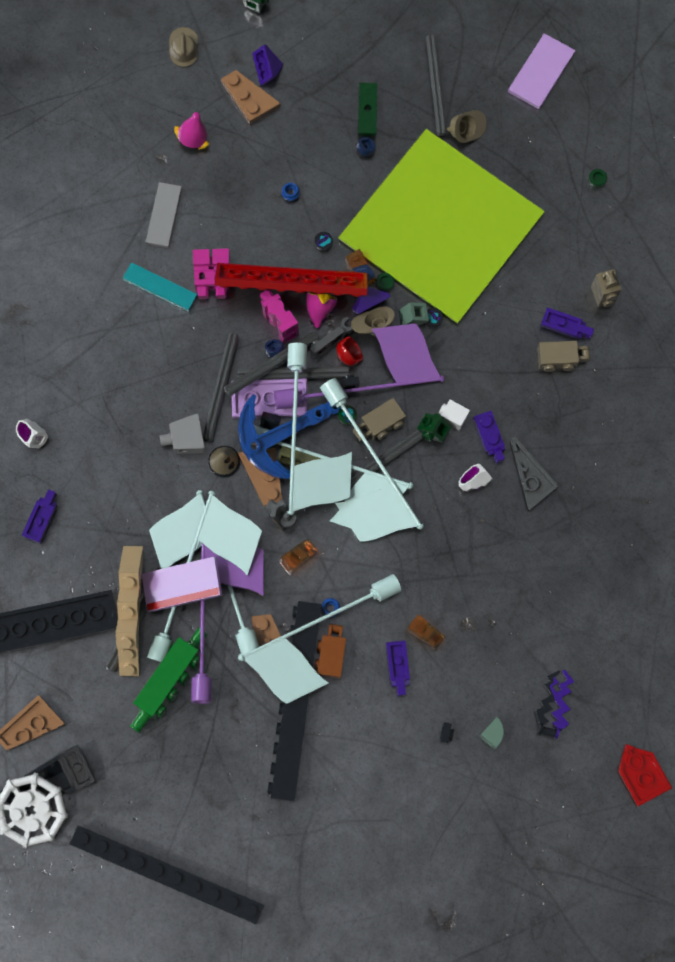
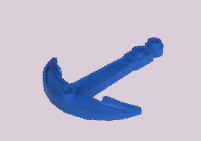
M253 394L246 401L240 413L238 434L241 448L247 459L258 470L275 478L290 479V471L277 460L273 462L266 449L292 435L293 420L258 435L253 424L256 420V395ZM327 401L325 404L305 412L304 415L296 420V433L307 426H313L329 418L330 415L337 414L340 408L333 409ZM316 411L321 413V417L316 416ZM252 443L256 445V450L251 448Z

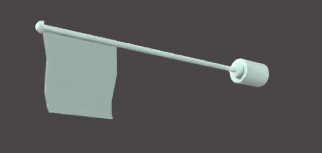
M304 343L288 344L287 368L291 369V372H295L289 511H287L290 516L294 514V511L309 506L343 501L350 497L352 452L339 457L312 460L295 466L298 373L306 369L307 345Z
M336 378L327 381L320 387L322 393L332 407L336 406L343 409L393 487L373 491L351 501L335 503L360 542L375 540L398 530L413 527L422 529L424 524L420 523L346 409L347 394Z
M254 425L258 435L269 431ZM281 441L277 443V445L288 448L292 447V445ZM295 446L297 451L321 459L330 458ZM351 465V469L363 472L364 474L352 487L350 497L345 499L344 502L351 501L373 491L393 487L385 475ZM392 478L402 495L407 489L413 488L412 482L407 483ZM340 510L330 520V522L351 528Z
M198 490L197 496L185 506L162 518L149 530L161 569L171 567L174 563L190 554L206 506L202 490ZM199 540L195 551L202 547V542ZM227 585L241 626L236 635V640L241 655L258 648L259 643L253 629L250 630L249 627L245 628L233 588Z
M209 491V497L187 563L192 561L199 540L215 554L237 565L248 576L262 530L251 520L225 506L215 497L214 491ZM176 607L171 609L164 633L159 632L158 636L154 635L148 658L162 662L171 649L173 640H170L171 636L167 635Z
M394 574L372 584L370 594L243 655L239 654L238 659L248 663L261 676L271 691L281 701L288 704L328 684V682L316 673L303 654L286 638L371 597L381 602L401 592L400 583Z

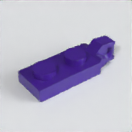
M551 308L546 309L541 323V327L581 339V337L591 339L594 332L593 328L585 326L586 323L582 321L583 319Z
M492 411L474 416L473 420L486 453L489 456H494L496 464L504 462L505 458L502 451H505V444Z
M48 489L45 497H40L39 501H36L22 537L41 544L56 510L57 504L54 503L57 494L54 491Z
M406 641L386 642L391 685L396 687L397 697L405 696V686L409 685L410 680Z

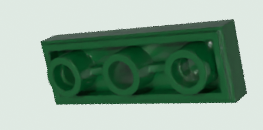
M359 83L358 136H376L377 83Z

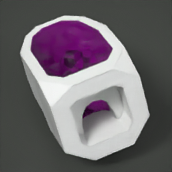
M29 419L18 421L16 425L17 436L29 448H40L46 443L48 435L36 422H32Z
M476 464L462 475L458 483L463 491L469 492L486 486L493 478L480 464Z

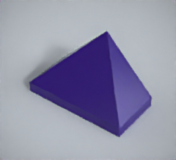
M267 45L261 46L252 53L260 85L264 86L276 77L284 64Z
M367 286V296L362 295L358 297L352 310L354 313L359 314L391 296L389 293Z

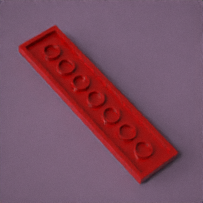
M217 263L215 285L222 288L232 286L240 289H276L280 292L291 290L298 293H333L338 296L351 294L355 297H361L362 295L367 296V273Z

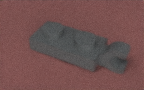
M348 317L341 321V327L330 329L323 339H317L311 344L310 354L314 359L343 339L346 334L353 331L352 327L345 326L349 321Z

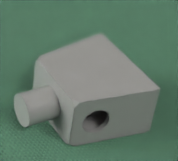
M198 414L170 423V433L160 435L161 446L173 444L175 454L206 453Z

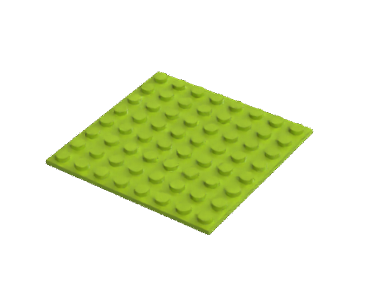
M425 129L338 239L385 273L390 274L395 280L434 308L441 310L444 315L458 324L545 211L435 134Z

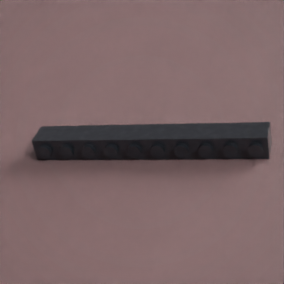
M298 601V606H293L292 617L296 618L295 625H291L290 632L320 618L321 604ZM319 623L290 636L293 637L292 645L303 654L312 667ZM309 693L288 704L280 703L278 714L282 715L281 723L277 722L276 727L279 741L274 742L273 754L277 755L276 763H271L270 774H274L273 782H269L267 794H271V799L295 801Z
M77 826L69 844L254 924L258 923L265 906L81 826Z

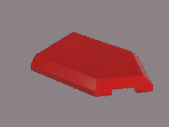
M625 744L618 772L637 807L672 789L653 752Z

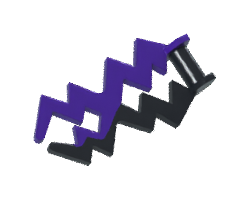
M558 670L546 677L550 682L544 684V686L550 693V696L540 701L543 708L535 710L539 723L537 733L551 736L555 739L558 738L560 731L569 725L562 715L571 709L562 700V697L572 693L567 686L574 683V680L566 670H563L562 673L567 681L558 685L561 689L558 692L555 691L553 686L559 683L555 677L560 671ZM553 701L560 707L551 713L557 719V721L552 722L557 728L556 730L543 726V724L549 722L543 714L553 710L549 705Z

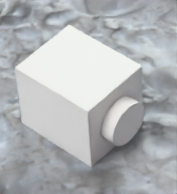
M449 400L448 404L444 403L439 414L454 429L460 431L470 410Z

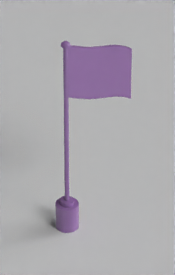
M415 323L371 329L379 341L386 365L396 383L343 390L345 393L435 381L443 382L445 378L443 375H439L431 360L425 338ZM294 388L274 391L277 410L293 408ZM298 391L297 407H300L303 398L324 396V394L320 392L302 395V392Z
M202 543L201 559L217 558L220 583L249 589L263 596L264 550L257 547L247 576L237 565L215 554ZM205 600L201 601L200 673L192 678L191 703L194 704L211 703L212 678L208 677V674H204Z

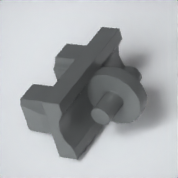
M281 499L278 503L270 500L264 508L270 513V517L281 530H284L285 527H293L297 522L296 514L294 513L290 516L287 513L289 507Z

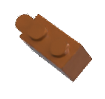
M329 624L328 636L323 635L322 640H318L317 651L320 652V658L315 659L314 670L318 671L317 674L321 677L341 680L346 638H341L343 625ZM331 632L339 633V637L331 636Z

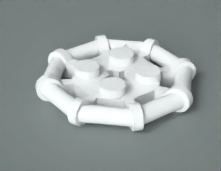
M38 773L7 780L6 786L0 794V834H4L21 844L23 848L54 841L55 835L64 820L68 818L61 793L62 788L40 777ZM31 783V789L20 791L18 786ZM37 786L43 787L50 793L48 795L37 789ZM12 791L16 795L11 804L5 803ZM53 797L57 810H52L50 806V799ZM33 805L36 812L35 815L27 814L26 806L30 807ZM4 810L10 811V818L12 821L8 824L5 818ZM51 816L56 817V820L49 829L46 826ZM14 825L21 828L25 831L24 836L15 832L11 828ZM41 829L44 833L42 835L30 837L31 831Z

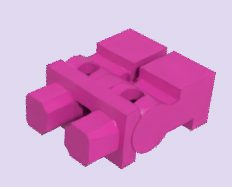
M209 249L193 250L195 289L200 300L209 299V291H216L217 299H226L229 287L222 288L215 285L217 263L230 264L229 249H212V257L210 256Z
M270 289L262 292L260 298L262 299L263 315L266 320L269 318L272 326L278 328L279 339L285 345L299 336L298 322L290 310L287 312L284 310V304L278 293L273 295Z

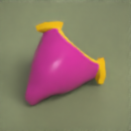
M198 112L193 113L180 127L175 126L174 132L184 146L200 150L209 145L206 140V127L202 123Z
M307 292V310L314 327H321L322 321L335 307L337 298L329 294Z

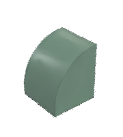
M410 302L399 310L401 325L416 323L419 326L429 321L426 303Z
M498 717L480 735L493 749H496L501 743L504 734L503 725Z

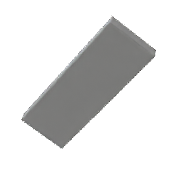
M159 182L145 242L147 245L169 248L182 186Z

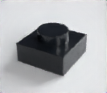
M344 376L343 379H340L341 387L343 389L359 388V376Z
M263 411L260 427L268 430L280 426L282 416Z
M443 723L439 744L447 745L448 741H452L454 729H451V723Z

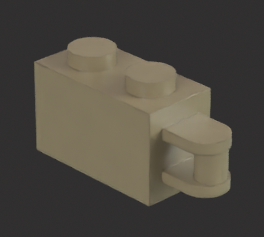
M615 269L598 273L594 278L591 289L598 307L614 305L622 290Z
M577 341L539 342L537 347L539 370L544 369L546 372L555 371V369L571 371L577 367L579 362L590 361L589 346H577Z
M392 398L361 417L362 424L358 427L361 432L362 429H366L367 433H363L366 439L371 437L373 441L377 438L381 440L388 435V431L393 428L397 430L402 427L406 415L395 399ZM354 428V429H353L354 434L356 435V437L358 438V440H359L360 442H362L363 440L361 439V437H360L359 434L357 433L356 429Z

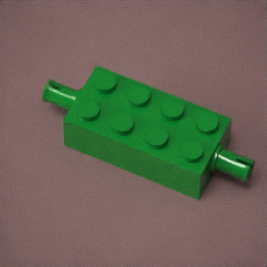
M197 628L189 642L178 637L134 700L133 704L140 712L130 727L138 733L141 732L149 719L157 720L158 717L161 719L164 716L169 701L173 702L179 694L177 690L180 685L184 686L189 680L190 676L188 674L191 669H196L200 664V652L198 649L200 646V628ZM204 632V639H205L206 636H208V634H207L206 632Z

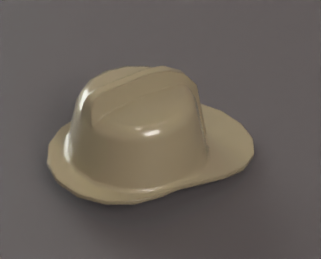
M187 27L177 28L171 33L169 38L170 58L177 66H190L195 63L198 57L197 34L194 30Z
M479 110L468 111L454 116L447 130L459 142L466 143L483 135L486 129V117Z
M378 307L356 316L351 322V327L357 333H368L375 336L371 329L391 327L395 314L389 307Z

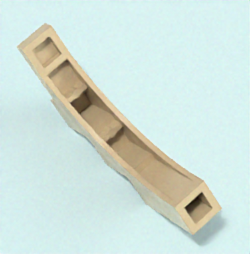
M123 546L119 567L120 589L117 600L118 622L116 628L119 676H139L140 674L139 610L144 564L143 546Z

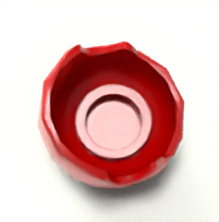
M350 336L342 339L337 344V356L345 365L354 366L363 359L358 344Z

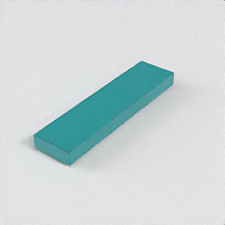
M132 262L123 276L124 281L188 312L198 297L196 293Z

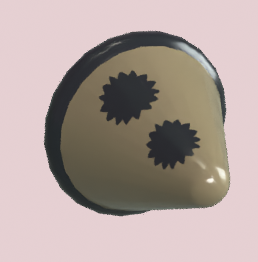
M230 446L215 448L208 458L210 470L220 477L234 474L240 465L238 452Z

